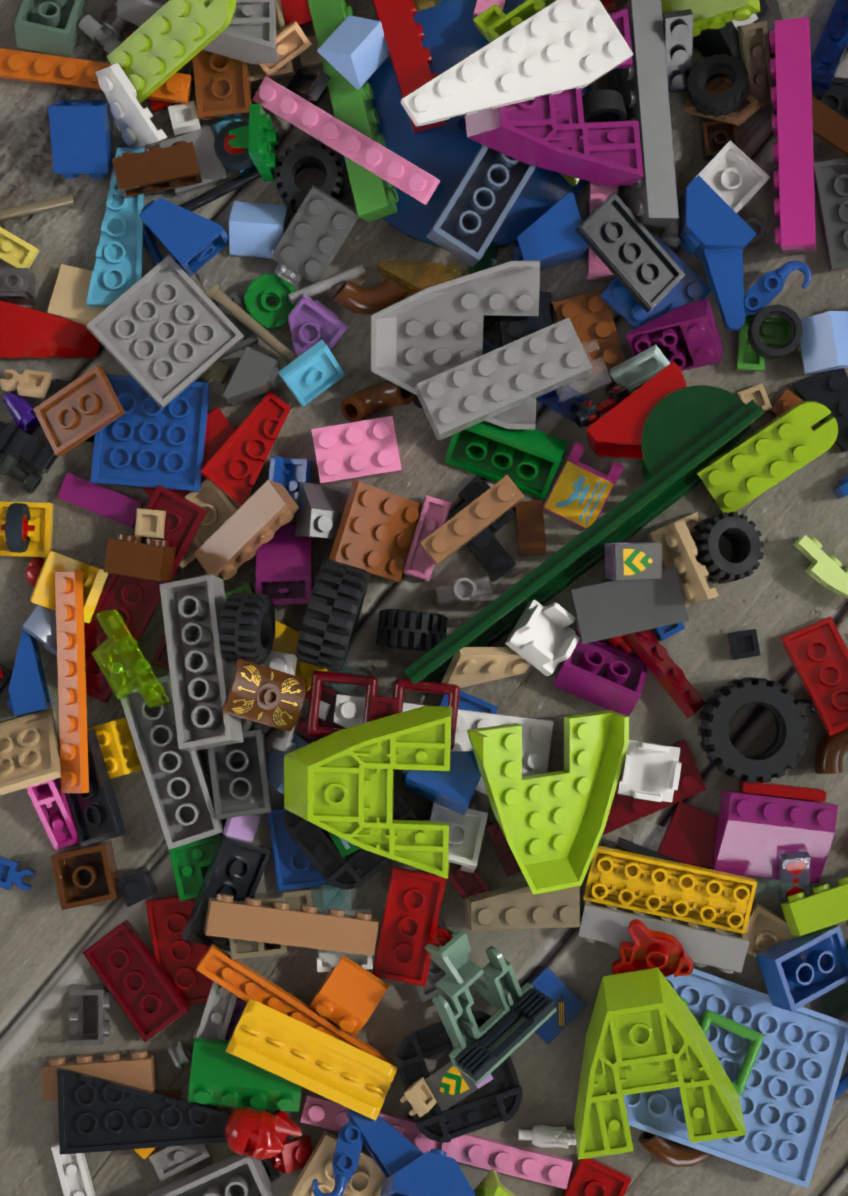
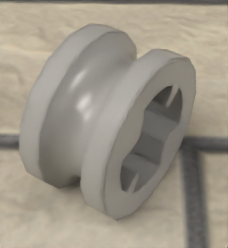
M179 1041L176 1047L174 1045L169 1047L170 1056L178 1069H182L185 1063H192V1055L184 1041Z

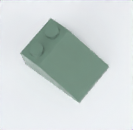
M23 0L15 20L17 47L71 58L79 34L78 24L82 19L86 0Z

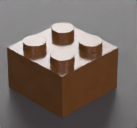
M118 534V539L109 538L104 572L155 581L171 580L176 548L169 547V541L146 538L145 542H141V536Z
M111 841L59 851L51 855L62 910L113 900L122 895L116 883L119 881Z

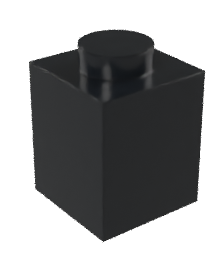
M147 866L116 882L127 907L153 896L158 891Z

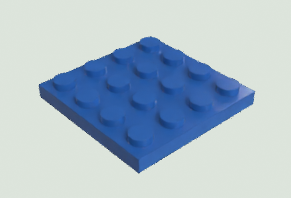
M106 374L125 414L95 434L91 483L155 489L158 485H162L170 490L201 492L203 475L200 474V471L203 469L210 383L194 381L162 409L132 376Z

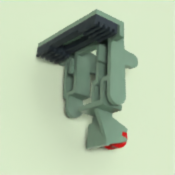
M448 926L446 929L438 927L436 929V937L431 935L427 937L428 945L425 949L428 951V956L446 975L435 984L441 995L436 994L432 1000L455 1048L449 1054L453 1066L479 1085L557 1010L554 1000H550L544 993L541 994V991H537L530 983L527 982L520 988L512 964L504 959L498 949L493 946L486 949L490 962L483 968H480L468 958L467 954L472 949L465 931L452 926ZM481 975L483 976L485 983L478 979ZM475 991L498 1009L480 1028H478L470 1009L474 1004L471 995Z

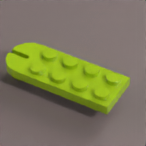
M169 0L114 49L107 58L111 65L116 63L120 65L136 89V99L141 104L229 26L236 9L237 0Z
M816 401L800 402L698 469L696 473L722 512H735L829 450L837 439V421L835 417L830 415L831 411L823 404ZM823 419L821 425L813 430L811 429V426Z

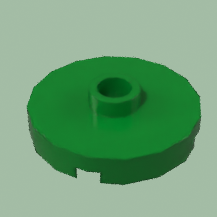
M263 274L255 278L246 288L243 298L244 309L246 313L264 328H280L288 323V315L297 304H291L288 298V294L296 290L292 283L288 280L286 281L285 278L283 279L282 276ZM266 298L274 299L275 305L272 307L268 306Z

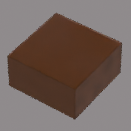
M721 121L702 123L700 134L704 161L712 160L730 140L740 149L737 125Z

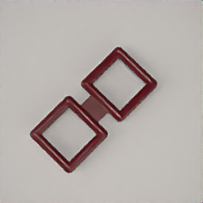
M314 671L312 673L306 734L309 737L324 738L342 730L318 726L322 682L366 687L363 723L403 712L405 691L448 695L447 706L452 707L451 750L454 748L460 687L458 685L420 681L414 685L411 680L397 679L394 683L393 697L376 696L378 680L374 676Z

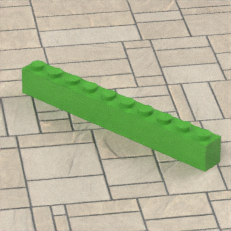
M308 0L319 48L349 15L355 16L348 0ZM321 56L324 72L331 78L327 85L335 118L386 147L383 136L379 134L378 125H380V118L376 109L373 108L372 99H374V93L371 85L366 81L357 90ZM345 157L358 216L367 222H371L397 213L396 203L399 199L396 189L390 183Z

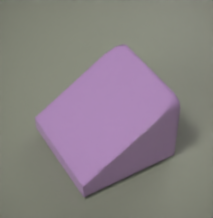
M255 814L227 818L223 834L252 841L260 821V816Z

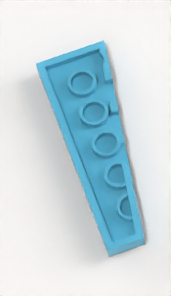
M117 147L115 158L126 152L134 154L145 152V148ZM114 166L110 181L111 186L106 201L104 221H102L99 246H97L94 271H92L86 304L88 308H107L143 277L144 222L139 215L144 207L145 195L122 199Z

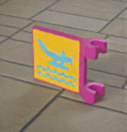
M575 442L543 508L587 529L597 521L625 466L613 462L608 474L605 475L579 461L585 446Z

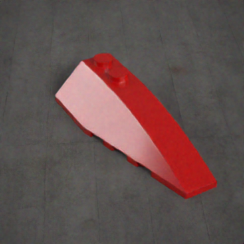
M0 301V358L20 359L35 357L36 359H47V357H61L62 359L98 357L101 343L87 329L86 325L20 305Z

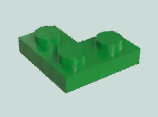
M222 834L168 849L180 902L197 898L205 878L203 868L210 866Z

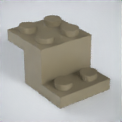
M312 888L257 894L255 897L261 899V904L272 905L273 901L290 903L289 908L300 909L301 904L314 906ZM229 938L232 960L287 954L290 947H297Z

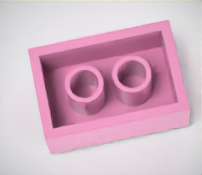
M393 416L311 429L321 485H334L352 482L353 480L358 481L402 473Z

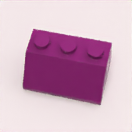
M575 629V634L580 637L579 631ZM580 639L571 656L560 663L553 686L605 709L630 716L640 699L648 667L639 656L632 653L626 654L623 649L615 648L614 645L612 646L607 642L599 640L581 644Z

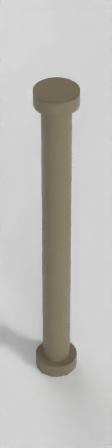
M217 283L208 292L207 296L210 299H215L286 362L290 364L298 358L220 290L221 286Z

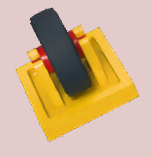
M0 501V556L46 558L48 552L52 551L54 504Z

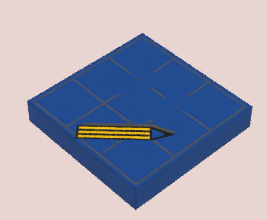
M546 966L530 984L537 991L540 990L541 994L544 993L550 1000H554L557 1011L535 1031L548 1045L586 1007V1004Z

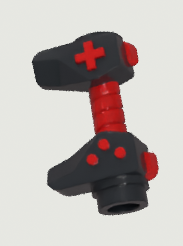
M610 382L605 389L608 399L598 404L594 400L584 402L573 401L572 405L575 412L573 413V419L576 425L581 428L596 422L601 414L611 410L631 395L629 389Z

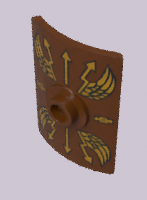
M238 659L235 662L234 676L229 693L221 708L222 712L282 730L292 731L303 706L307 681L295 675Z

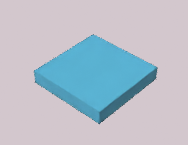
M320 340L278 372L302 407L345 376L342 368L323 340Z

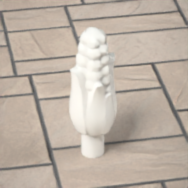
M537 1125L532 1130H518V1140L532 1141V1144L537 1147H561L568 1149L570 1145H576L575 1131L567 1130L566 1126Z

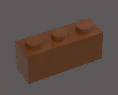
M179 141L165 148L150 147L145 152L137 154L126 152L112 159L122 199L202 183L193 142Z

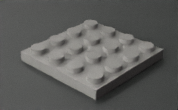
M170 255L86 325L87 329L162 409L244 338V335Z

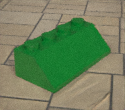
M483 421L453 434L443 463L496 483L508 475L521 492L545 500L562 459L567 441L538 430L506 429Z
M195 1038L189 1082V1103L299 1112L301 1086L225 1052L229 1041Z

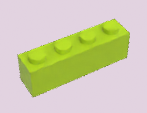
M661 0L662 18L663 13L691 9L693 13V37L698 36L703 30L709 28L719 29L724 27L727 22L747 20L752 14L761 12L759 0Z
M848 876L838 879L839 885L829 887L828 883L812 888L814 891L812 894L805 896L804 892H799L788 896V902L780 904L791 936H802L848 920Z

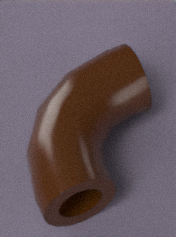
M389 275L382 283L372 288L361 287L349 278L337 290L333 300L353 313L373 315L403 300L408 292Z
M389 380L359 390L344 399L341 403V412L351 423L362 421L381 410L410 404L413 401L414 393Z
M848 729L831 737L825 732L816 750L815 773L835 774L843 772V756L848 749Z
M646 1131L639 1137V1142L643 1148L657 1161L672 1167H693L714 1156Z

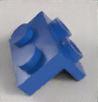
M271 456L268 466V480L282 484L298 505L299 483H311L313 461Z

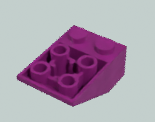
M708 299L681 305L626 333L633 356L657 345L669 363L674 361L681 371L722 361L723 343Z
M296 523L282 525L269 542L262 544L256 550V594L268 595L273 606L308 605L312 594V539L295 537Z

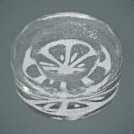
M281 263L274 270L279 277L295 286L302 279L300 274Z

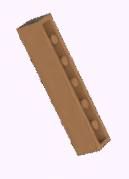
M217 894L216 898L209 897L204 928L207 936L374 956L379 922L372 918L371 913L356 911L355 916L344 915L345 910L328 908V912L317 911L316 906L301 904L300 909L289 908L290 903L273 901L272 905L261 904L262 900L257 898L245 897L244 902L234 901V896L227 894Z

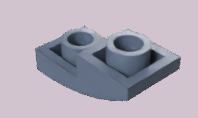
M38 605L21 629L42 642L45 649L57 656L56 617Z

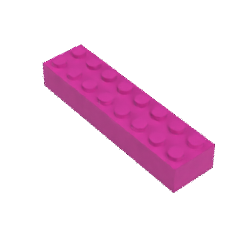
M809 17L774 21L775 30H769L771 54H775L776 57L770 58L772 82L776 81V86L771 87V102L773 109H777V114L772 115V131L774 137H778V142L773 143L774 164H779V170L774 171L775 192L780 193V198L774 199L776 219H780V226L775 227V239L777 247L781 246L783 253L816 251Z

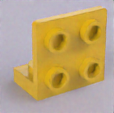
M49 551L30 601L56 611L55 572L83 571L84 622L90 623L108 573L89 564Z
M126 717L87 728V730L95 729L110 779L142 770Z

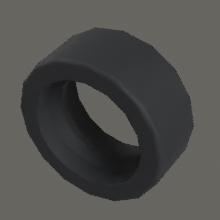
M601 89L582 96L584 123L627 120L623 96L619 92L611 89Z
M779 304L769 305L760 310L750 321L747 331L748 342L753 351L761 357L768 359L782 358L791 353L800 343L803 334L802 322L797 313L791 308ZM778 316L789 324L791 330L790 339L782 347L772 348L762 342L759 336V328L766 318Z

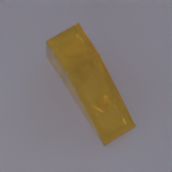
M379 260L377 263L378 272L385 276L389 275L396 282L416 293L426 288L463 277L461 270L449 263L446 266L441 263Z

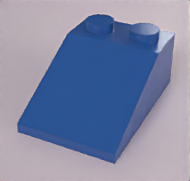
M833 925L777 943L756 955L772 1006L791 1012L848 981V950L840 925Z

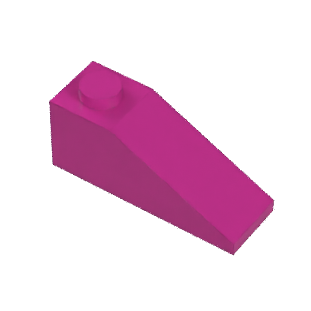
M61 778L27 787L26 790L54 850L80 843L66 795L61 793Z

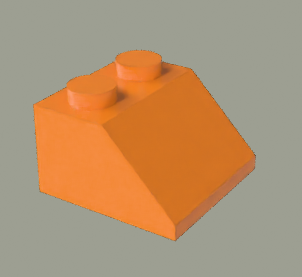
M343 955L323 981L309 1006L321 1016L340 1026L342 1030L356 1036L366 1024L390 985Z

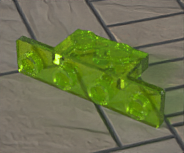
M117 610L99 612L96 618L108 639L96 648L92 655L117 699L126 698L137 688L149 708L165 705L169 702V699L165 694L164 688L155 677L150 664L141 653L122 616Z

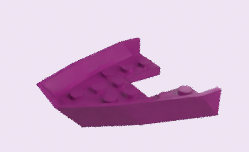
M628 8L609 14L631 49ZM632 57L616 68H630L633 65ZM581 88L565 90L554 95L539 96L533 100L495 109H484L469 115L465 114L467 138L523 163L603 186L634 185L644 177L638 120L584 123Z

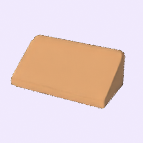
M295 20L276 33V49L279 63L259 64L268 77L312 45Z

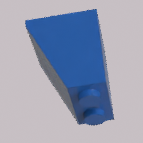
M58 100L49 105L48 112L54 174H62V178H77L79 174H89V178L106 177L105 174L113 170V115L108 101Z
M573 192L564 196L517 237L513 253L511 254L512 261L540 259L541 271L584 258L588 245L575 231L582 221Z
M163 198L148 202L142 208V213L139 215L148 230L189 277L194 275L229 245V238L221 225Z
M451 751L450 771L403 770L401 780L405 781L404 790L465 816L481 779V774L473 751Z

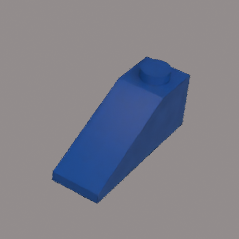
M22 630L8 689L9 696H7L9 710L14 712V716L53 708L37 639Z

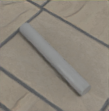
M362 264L292 292L288 294V298L291 304H295L303 294L312 297L343 284L349 278L353 280L365 275V268Z

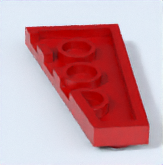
M270 391L204 466L200 474L241 507L246 502L291 407Z

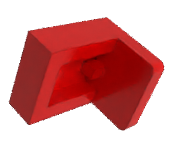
M304 1134L301 1137L286 1141L283 1151L269 1158L272 1167L285 1174L303 1168L313 1152L310 1136Z

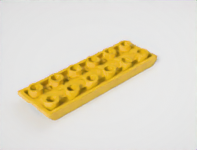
M597 846L590 864L583 900L746 934L758 882L745 876Z
M250 998L225 1050L227 1053L376 1121L386 1094L398 1069L388 1062Z

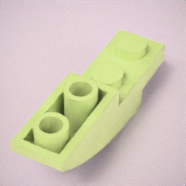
M800 536L792 545L811 562V565L805 572L827 589L848 599V566L842 570L840 568L842 563L831 554L827 556L821 550L822 544L813 536Z

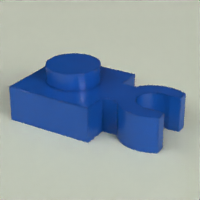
M0 856V887L11 889L13 883H16L21 890H30L32 885L26 884L23 878L24 875L35 876L36 871L31 868H26L22 871L18 870L19 861Z

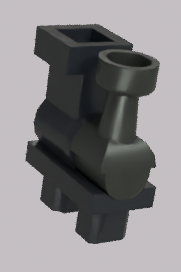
M0 421V474L11 476L22 482L23 490L32 494L40 485L43 476L35 471L29 474L19 466L22 459L28 461L39 470L48 473L58 456L55 455L51 447L11 423L7 424Z

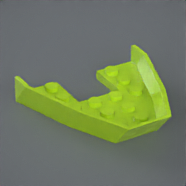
M418 707L339 730L284 755V809L364 850L448 879L449 822L393 820L394 769L450 771L452 707Z
M612 710L564 716V770L523 777L522 725L513 723L467 730L491 808L533 895L581 886L604 832L629 745V716Z
M658 968L603 976L585 1037L574 1126L578 1160L634 1152L624 1095L676 1087L680 1088L690 1143L747 1135L738 1093L698 1021Z

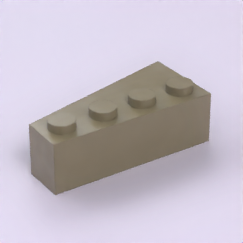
M522 881L508 887L497 888L466 897L465 926L471 931L580 927V886L533 895L527 881Z

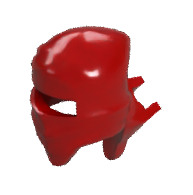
M237 1107L231 1113L225 1126V1137L230 1150L257 1160H266L281 1153L288 1135L301 1137L302 1134L301 1127L291 1122L287 1111L276 1110L271 1114L264 1110L258 1111Z

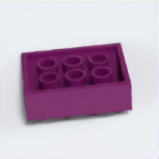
M722 789L712 870L784 880L798 878L802 882L819 883L835 834L838 805L826 801L820 802ZM803 861L806 863V869L797 876L786 870V866L790 862L797 864Z

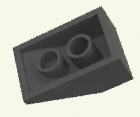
M264 730L242 732L243 742L207 748L216 820L272 812L269 763Z

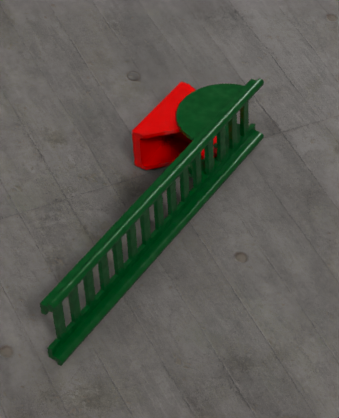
M673 361L586 429L587 441L595 454L599 457L641 460L642 472L646 483L405 669L404 672L414 685L420 681L441 683L454 654L463 647L492 646L516 626L529 602L535 599L543 606L605 557L604 544L624 543L702 482L696 473L698 469L755 432L751 428V423L764 414L762 407H759L753 399L745 404L736 395L718 387L707 385L687 387L681 369ZM422 692L425 697L430 694Z

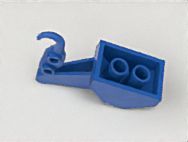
M699 175L685 188L678 201V214L680 216L678 238L681 239L680 245L689 255L694 254L697 258H701L723 320V325L728 331L734 332L739 330L743 326L746 316H755L760 310L765 308L782 291L785 281L792 271L799 270L804 274L805 279L802 288H807L811 281V271L805 263L795 260L765 273L744 293L742 251L757 233Z
M346 1108V1115L349 1122L339 1130L332 1160L335 1179L334 1189L329 1194L322 1193L318 1187V1180L314 1179L312 1181V1190L315 1196H342L346 1184L357 1170L362 1144L364 1143L386 1178L382 1182L380 1196L476 1195L456 1160L446 1156L447 1152L430 1149V1152L423 1153L379 1115L376 1121L348 1108Z

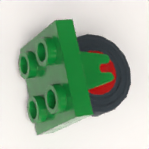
M251 104L249 123L236 121L227 124L219 131L214 142L215 154L222 165L231 170H243L255 165L264 182L275 181L276 166L279 167L278 156L275 153V148L279 145V134L277 129H273L270 115L265 113L261 104Z

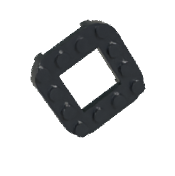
M393 787V820H416L414 811ZM288 810L285 811L284 821L288 834L326 881L334 887L347 890L359 888L392 860L361 848L346 861L317 825Z
M472 1011L478 1028L492 1017L486 1012ZM442 1021L409 1033L399 1043L396 1059L405 1091L415 1081L422 1077L425 1080L430 1076L424 1058L454 1048ZM508 1056L491 1073L494 1078L490 1081L493 1093L448 1108L445 1111H441L436 1103L423 1116L419 1117L416 1113L414 1118L419 1131L433 1141L448 1143L451 1142V1139L502 1121L505 1123L512 1119L520 1107L523 1092L511 1056Z

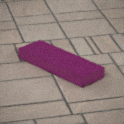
M68 472L57 496L59 499L131 528H134L136 523L137 508L142 509L144 504Z

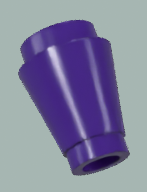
M15 391L9 392L3 398V403L18 428L30 431L40 423L33 410L35 407Z

